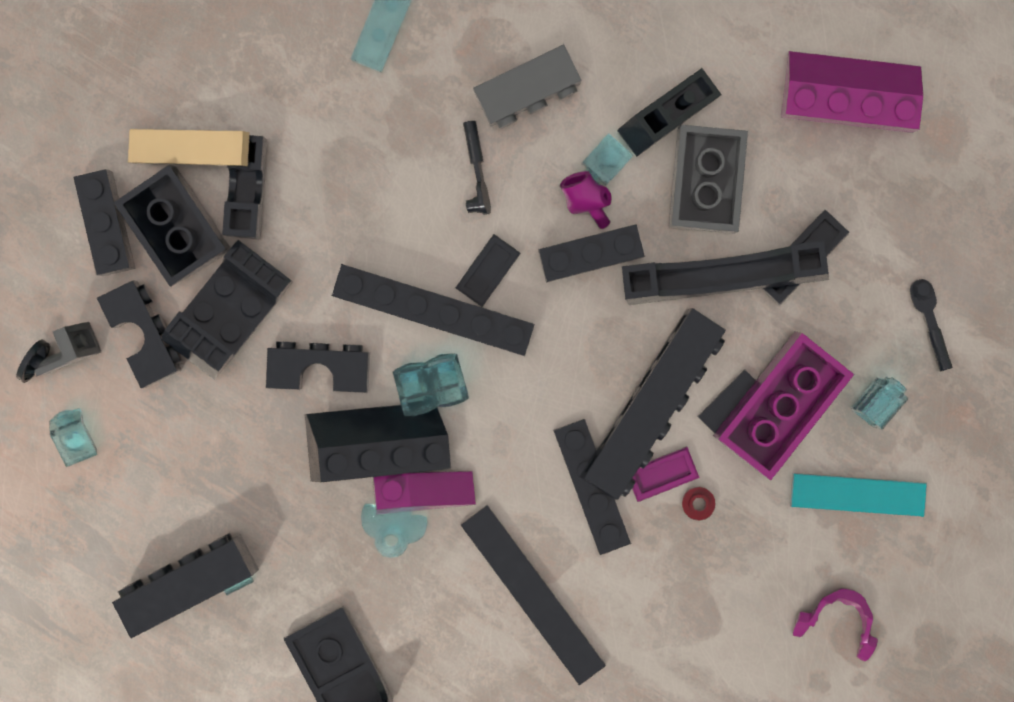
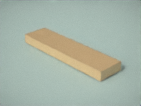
M130 129L128 163L248 166L250 132Z

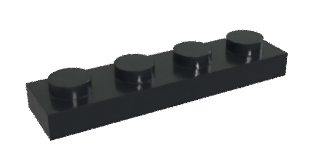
M585 419L553 430L599 554L602 555L631 544L615 499L610 498L580 478L596 452Z

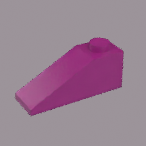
M472 471L405 473L373 477L376 515L476 505Z

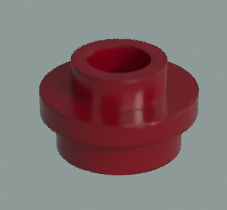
M691 488L683 496V511L693 520H705L715 510V498L706 488ZM696 498L704 499L705 506L703 509H694L693 502Z

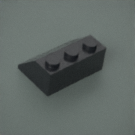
M166 166L113 202L170 287L204 269L225 255L230 249V246L176 166Z

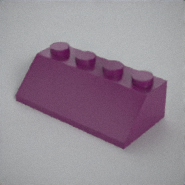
M793 51L788 52L781 118L914 133L920 130L923 105L921 66Z

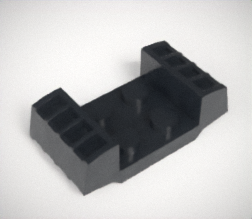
M237 240L224 255L223 263L182 313L179 311L166 327L161 340L215 380L293 282L240 240Z

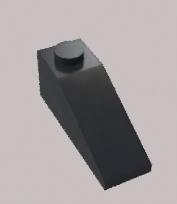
M701 68L634 115L617 131L636 157H638L722 94L703 68Z

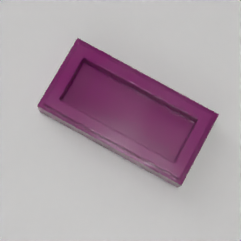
M683 447L649 461L644 469L638 468L633 476L636 482L632 488L637 502L700 478L688 447Z

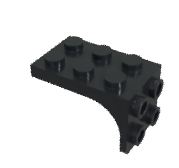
M343 606L284 637L288 649L317 702H393L389 690Z

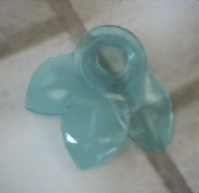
M365 504L362 509V527L366 534L375 539V547L384 557H399L405 552L408 544L419 541L425 534L427 527V517L411 516V511L376 515L375 506L371 504ZM389 535L395 536L398 539L397 544L388 546L385 543L386 537Z

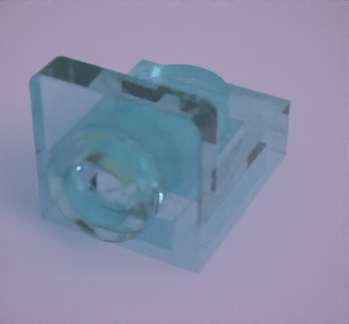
M608 133L589 156L584 159L582 165L586 168L584 171H589L598 184L602 182L607 186L633 155Z
M80 408L73 411H61L49 421L50 437L66 467L97 455V448L83 422V413Z

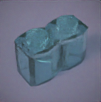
M440 354L425 363H407L393 371L404 416L425 414L436 407H450L469 399L457 354Z
M876 377L854 403L851 410L871 427L882 431L909 400L904 395L907 389L893 377L882 379Z

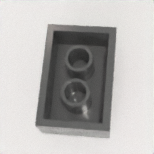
M680 125L678 127L669 228L734 234L739 232L748 131Z

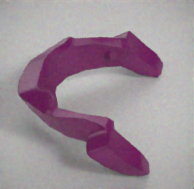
M839 589L822 598L811 613L800 612L793 630V636L802 637L810 626H815L819 613L828 604L841 601L843 604L854 606L862 620V634L860 636L857 658L867 661L874 653L878 639L870 634L873 614L866 599L858 592L850 589Z

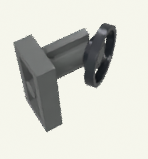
M84 322L64 326L53 331L60 352L47 357L50 350L48 342L43 339L36 342L21 361L16 378L26 383L35 375L48 374L101 353L90 323Z

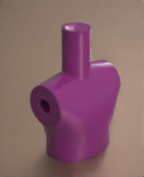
M589 171L574 173L561 181L560 188L566 197V204L570 213L589 212L599 229H604L611 223L602 209L611 204V193L607 187L598 184Z

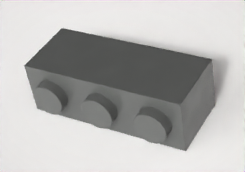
M563 44L474 87L473 91L490 127L498 124L499 128L502 129L516 122V115L525 110H528L529 114H533L547 107L546 100L558 95L559 99L562 100L578 92L576 86L581 84L582 80Z

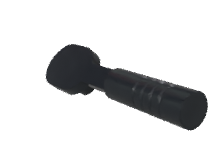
M467 121L463 123L470 164H474L477 196L466 200V208L468 213L477 212L487 215L491 213V204L482 172L481 163L484 161L476 121Z
M925 279L916 280L910 287L913 305L917 311L924 314L929 330L928 335L940 372L951 369L953 366L941 328L938 327L933 312L937 304L933 286Z

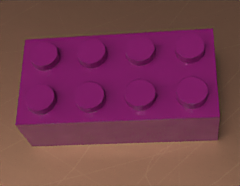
M795 331L713 436L764 477L772 480L855 374L806 335Z

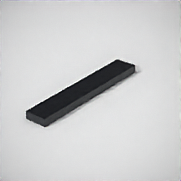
M486 505L461 524V527L580 686L606 666L604 661L489 506Z

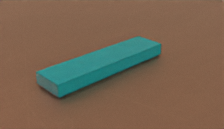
M793 473L790 506L924 517L927 483Z

